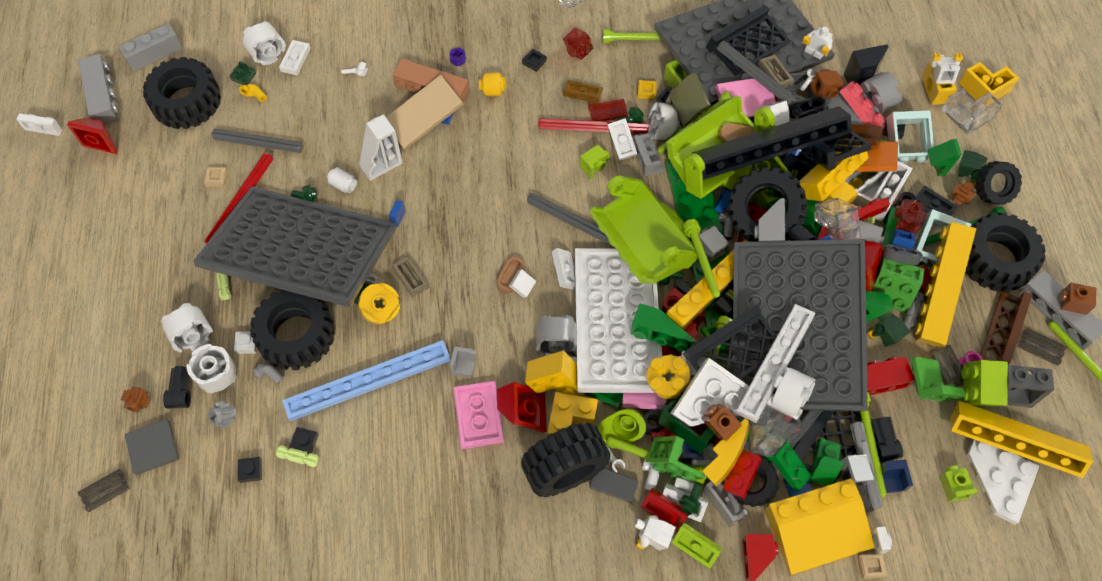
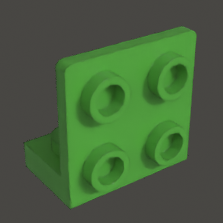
M883 257L879 275L872 292L889 294L892 297L893 309L907 313L922 285L924 269L910 264L890 261Z
M921 357L912 358V371L915 374L916 391L920 399L946 402L966 397L964 388L955 387V384L944 385L937 360Z
M678 436L654 437L646 459L647 463L653 465L654 470L661 473L668 472L674 480L680 478L695 482L696 479L705 478V474L677 461L683 450L684 439Z

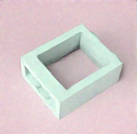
M931 111L892 112L886 117L889 142L898 141L897 124L919 123L922 152L900 153L898 141V161L901 163H908L909 160H916L917 163L927 162L929 159L927 151L934 147Z
M932 209L927 213L914 245V249L923 254L919 263L936 265L937 258L935 255L922 251L932 224L942 228L951 222L971 227V224Z

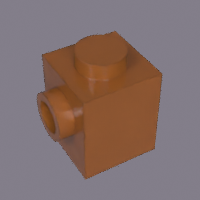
M837 71L817 72L810 83L814 95L822 98H836L844 85Z
M1071 282L1065 289L1060 291L1059 301H1061V310L1087 315L1096 307L1097 288Z
M713 404L705 411L706 415L702 418V421L719 439L725 441L742 426L725 405Z

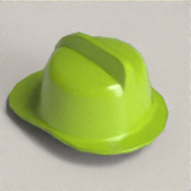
M625 408L602 420L598 430L605 444L608 445L606 443L608 437H613L627 443L640 439L646 431V423L642 417L643 414L634 409Z

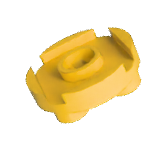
M372 284L366 287L360 294L357 308L365 320L373 324L382 325L391 321L398 314L400 309L399 296L387 284ZM382 299L383 309L381 307L376 308L374 300Z
M672 355L662 356L651 361V365L647 370V382L650 389L657 396L672 399L680 396L681 392L687 389L691 383V373L683 358ZM667 373L675 375L670 378V381H666V378L663 377Z

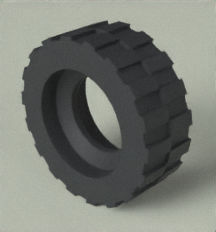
M994 161L982 166V169L978 171V175L975 178V188L977 195L984 202L1005 205L1012 202L1018 196L1017 194L1020 192L1022 185V175L1014 164ZM1001 173L1005 176V186L1001 192H994L991 189L992 178L994 175Z
M765 458L761 460L757 470L764 477L763 487L756 492L748 491L745 499L733 495L746 506H764V504L770 503L772 498H775L776 492L779 490L777 472Z

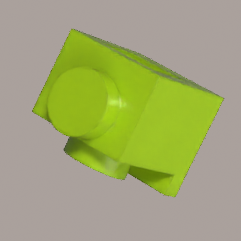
M596 145L580 156V167L592 179L595 172L601 171L606 167L610 155L605 149Z
M958 465L946 468V472L939 477L948 502L967 499L978 492L973 487L966 468L959 469Z

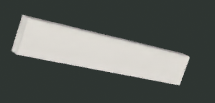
M797 304L794 305L736 409V414L757 423L770 396L775 390L774 384L778 376H782L784 369L791 361L815 316V312Z

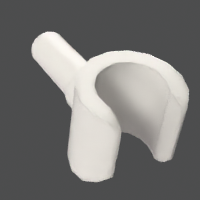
M359 62L357 68L343 69L341 72L342 74L356 73L363 77L366 75L368 68H365L366 63Z
M813 69L807 71L808 78L801 86V90L804 91L812 82L815 76L813 75Z
M608 447L611 453V471L618 473L615 468L616 463L620 464L624 470L625 463L620 459H616Z

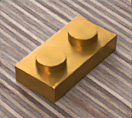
M568 80L563 90V96L584 100L589 103H599L603 87Z

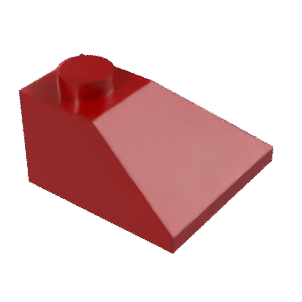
M81 118L68 121L67 126L83 147L112 154L118 153L109 131L101 120Z
M516 382L497 389V410L513 425L542 433L547 432L545 391L536 393L529 386Z

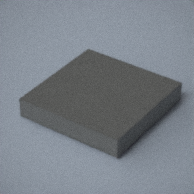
M168 419L125 434L132 470L135 475L179 460Z

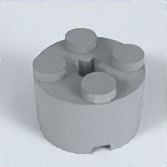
M880 72L861 83L862 94L866 99L869 98L873 102V109L877 114L895 107L902 101V93L897 91L899 84L889 72Z
M568 315L563 317L542 316L536 326L537 353L540 355L541 352L546 356V353L553 354L564 350L568 356L572 352L576 354L577 326L573 317Z

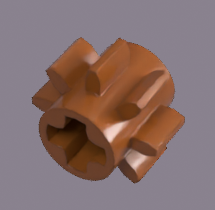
M967 181L964 185L958 183L951 193L955 197L953 202L960 206L963 202L969 204L976 193L972 190L974 185Z
M132 386L131 390H124L120 400L124 401L123 407L125 409L140 412V409H147L151 399L147 398L148 391Z

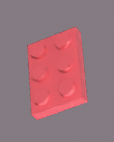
M851 81L839 91L864 125L882 126V129L885 127L884 117L880 113H876L873 109V102L869 98L866 99L862 94L863 89L858 83Z

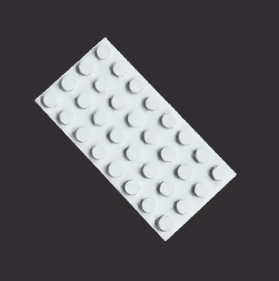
M575 248L577 393H655L648 385L647 370L654 358L662 357V347L656 342L639 339L631 335V327L640 303L659 309L657 282L654 284L640 283L638 278L630 272L627 263L619 257V252L616 249Z

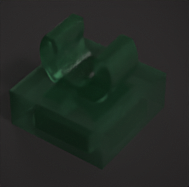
M239 61V64L230 74V79L241 85H248L256 75L255 69Z

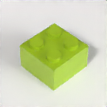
M978 360L964 363L961 371L966 397L962 398L964 403L981 407L1007 406L1008 362Z

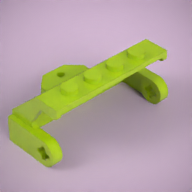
M736 95L667 141L668 158L684 182L686 191L701 199L720 185L732 190L734 184L739 183L740 178L744 174L747 176L752 169V165L703 180L704 161L699 155L692 154V152L723 143L719 139L718 130L726 123L749 126L755 132L774 127L775 116L770 108L762 106L756 110L753 124L742 111V98Z
M620 175L612 178L606 188L611 195L619 197L605 207L593 206L589 211L597 222L598 228L605 233L609 243L619 252V257L627 263L630 272L638 278L640 283L654 284L684 268L689 269L698 259L694 245L684 234V222L673 209L664 203H660L641 179Z

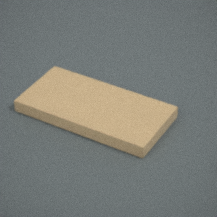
M440 75L388 115L386 119L394 128L397 141L406 150L464 104L442 75Z

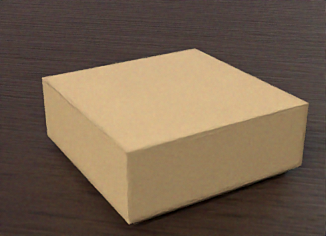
M207 167L204 180L205 186L225 187L228 172L226 167Z
M882 553L858 556L862 579L887 577Z

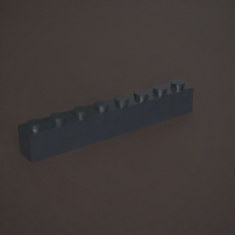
M840 106L701 149L692 152V154L699 155L704 161L705 169L702 171L703 180L852 133L851 115Z

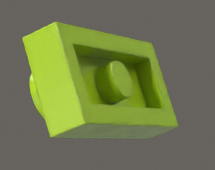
M685 522L671 542L709 569L723 550L719 545Z

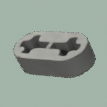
M887 244L882 253L883 257L890 261L910 265H918L923 256L917 249L894 244Z

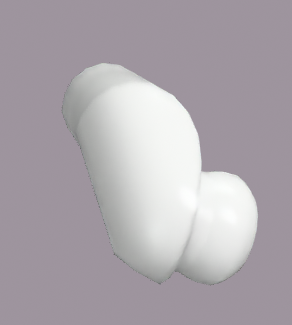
M645 459L642 469L649 471L644 488L647 490L655 489L659 479V472L654 470L653 465L647 463Z

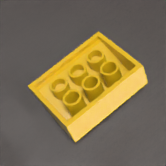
M852 478L771 503L764 511L790 576L875 548L863 501Z

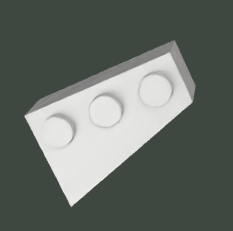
M384 114L366 123L359 166L371 181L403 164L396 132Z
M898 161L897 171L878 172L876 176L867 180L860 188L855 189L858 194L853 204L862 208L876 198L881 200L887 197L890 203L887 211L875 216L876 220L882 222L913 168Z

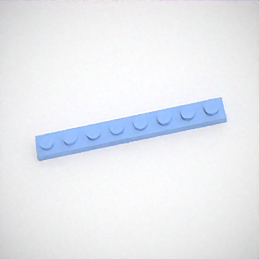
M442 340L282 401L287 417L291 422L450 362L451 359Z

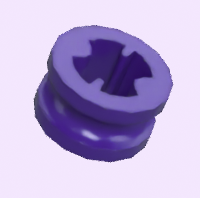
M461 48L452 49L449 54L450 62L455 66L465 64V51Z

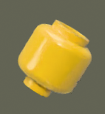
M500 72L484 73L482 79H479V89L487 97L501 96L506 91V78Z

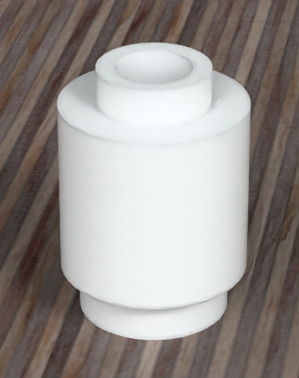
M338 167L330 170L327 175L328 183L344 193H351L356 188L357 180L354 179V176Z

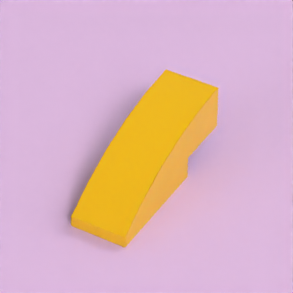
M746 418L741 422L742 426L727 441L721 440L713 448L718 457L702 471L716 487L727 477L742 453L750 427L749 421Z

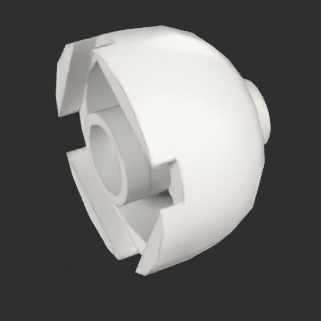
M661 102L653 104L648 118L651 119L648 133L652 134L653 137L650 139H669L680 127L678 114L671 105Z

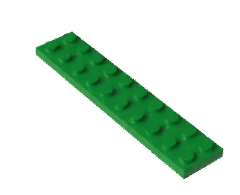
M667 162L665 168L676 212L684 223L690 219L697 220L700 232L715 226L724 236L718 211L714 210L716 204L712 191L701 199L686 191V186L671 162ZM728 249L724 255L709 262L711 270L729 255ZM699 259L690 266L695 285L705 277ZM733 283L704 310L706 312L704 318L705 326L717 323L721 315L713 309V306Z

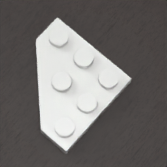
M706 358L671 414L688 426L703 424L702 418L706 415L705 411L713 404L725 405L734 417L740 416L736 414V409L749 386L710 358Z
M972 439L966 457L969 463H972L977 473L976 478L983 493L986 492L993 514L1014 525L1018 524L1039 466L1014 453Z

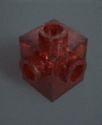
M574 28L563 38L567 47V53L571 57L582 60L594 49L591 37L578 28Z
M904 199L900 206L897 205L894 217L897 218L895 229L916 233L926 218V212L923 211L924 203Z

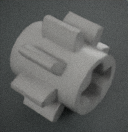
M215 402V407L211 408L208 412L210 423L215 424V427H220V429L230 427V422H234L236 419L234 406L230 405L229 402Z

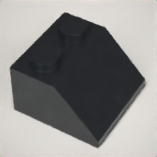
M888 44L853 51L843 74L847 83L849 84L853 81L861 86L863 81L876 75L889 48Z

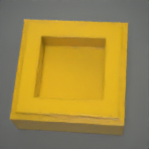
M639 80L637 98L656 100L657 81Z

